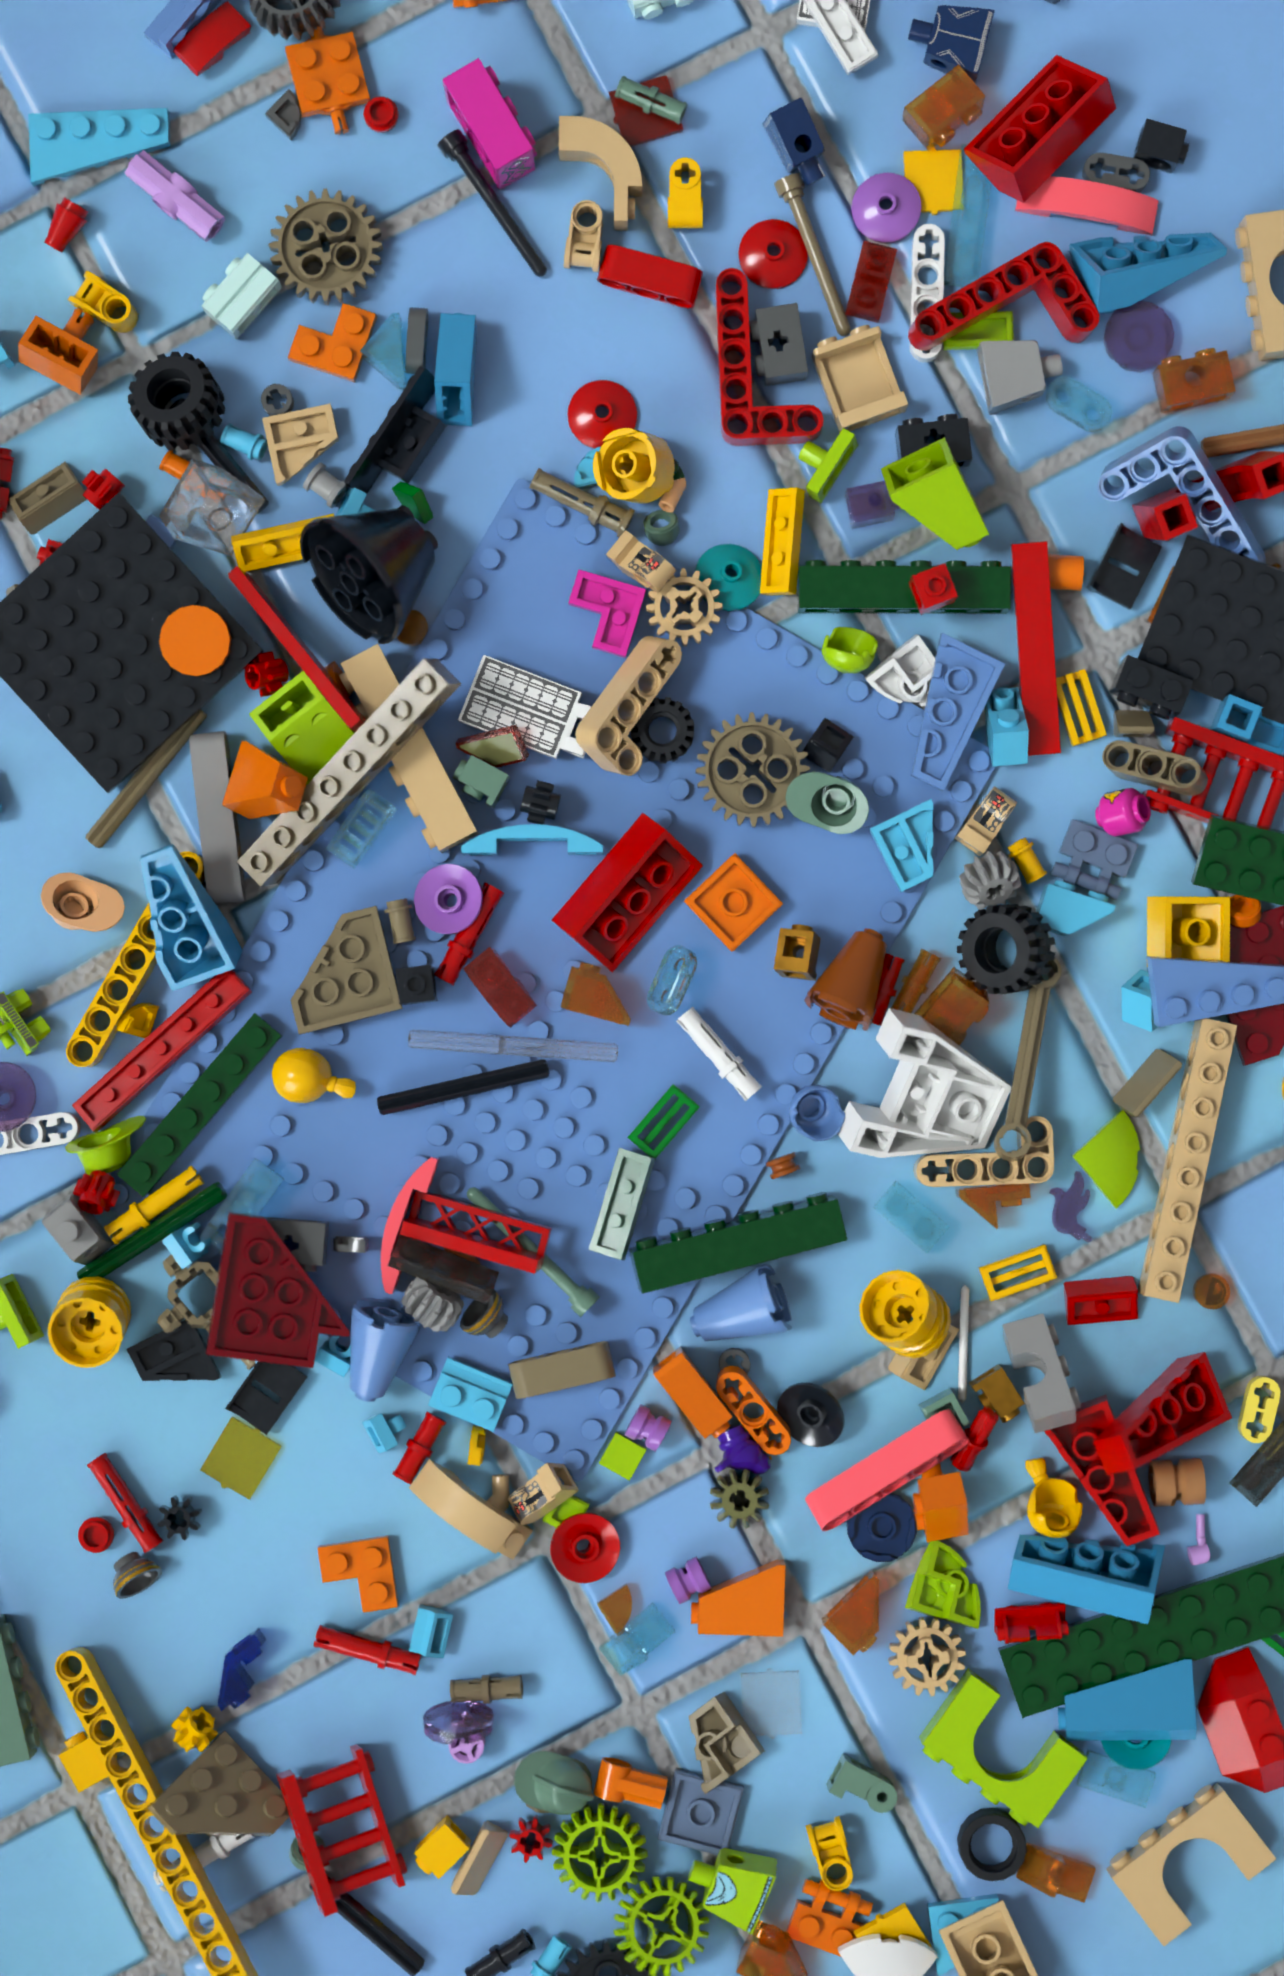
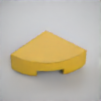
M152 1003L134 1005L124 1013L115 1030L146 1038L151 1033L159 1006Z
M473 1425L468 1465L480 1466L484 1461L487 1429Z

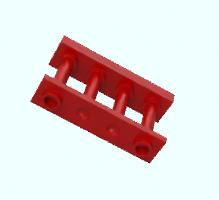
M1177 717L1169 720L1164 734L1172 737L1171 742L1174 745L1171 753L1185 756L1187 748H1191L1192 744L1204 748V754L1207 757L1203 770L1207 774L1208 782L1206 788L1200 794L1192 796L1189 804L1171 798V791L1157 788V791L1154 792L1148 789L1142 794L1148 799L1150 809L1163 814H1167L1168 810L1208 824L1211 814L1219 815L1203 810V806L1220 760L1228 757L1238 761L1237 766L1240 769L1224 813L1220 817L1237 819L1253 772L1257 773L1258 769L1271 773L1270 778L1273 781L1257 825L1271 828L1284 793V757Z
M357 1744L350 1746L354 1760L307 1778L295 1777V1774L290 1769L276 1774L319 1911L324 1917L338 1912L335 1901L340 1900V1895L391 1876L393 1883L399 1888L405 1886L403 1874L407 1873V1867L401 1852L395 1853L370 1775L371 1772L375 1771L373 1760L369 1751L363 1752L362 1748ZM359 1774L365 1794L315 1813L312 1810L306 1812L302 1798L308 1797V1792ZM366 1808L370 1809L375 1828L324 1847L323 1844L317 1846L313 1833L319 1831V1826ZM377 1842L381 1843L386 1862L335 1881L334 1878L328 1880L324 1867L330 1865L329 1861Z

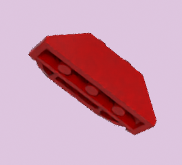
M1246 1646L1214 1658L1211 1671L1204 1684L1196 1708L1220 1773L1225 1777L1263 1793L1283 1787L1284 1729L1268 1686L1249 1647Z

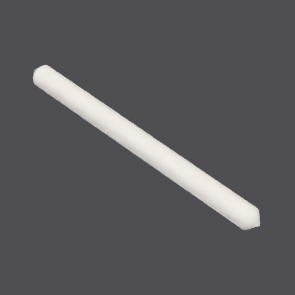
M966 1285L961 1288L958 1399L961 1403L967 1399L969 1288Z

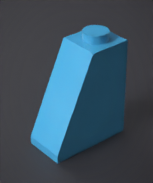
M462 313L440 314L434 384L437 418L445 425L472 426L477 340L476 315Z

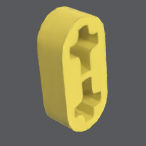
M1266 1376L1253 1377L1245 1389L1238 1419V1430L1244 1439L1252 1443L1266 1441L1273 1430L1280 1400V1388L1273 1379ZM1263 1383H1267L1266 1388L1272 1391L1271 1396H1265L1261 1407H1258L1260 1397L1254 1393L1256 1387L1262 1388ZM1258 1411L1260 1412L1258 1422L1264 1425L1262 1431H1256L1255 1435L1251 1436L1252 1432L1246 1428L1248 1422H1254Z

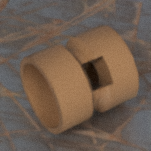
M1201 1458L1180 1459L1177 1465H1174L1171 1460H1152L1149 1462V1491L1154 1507L1174 1506L1176 1500H1180L1183 1505L1205 1503L1206 1480Z

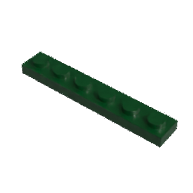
M254 1013L117 1175L142 1197H146L282 1038V1035L257 1013Z

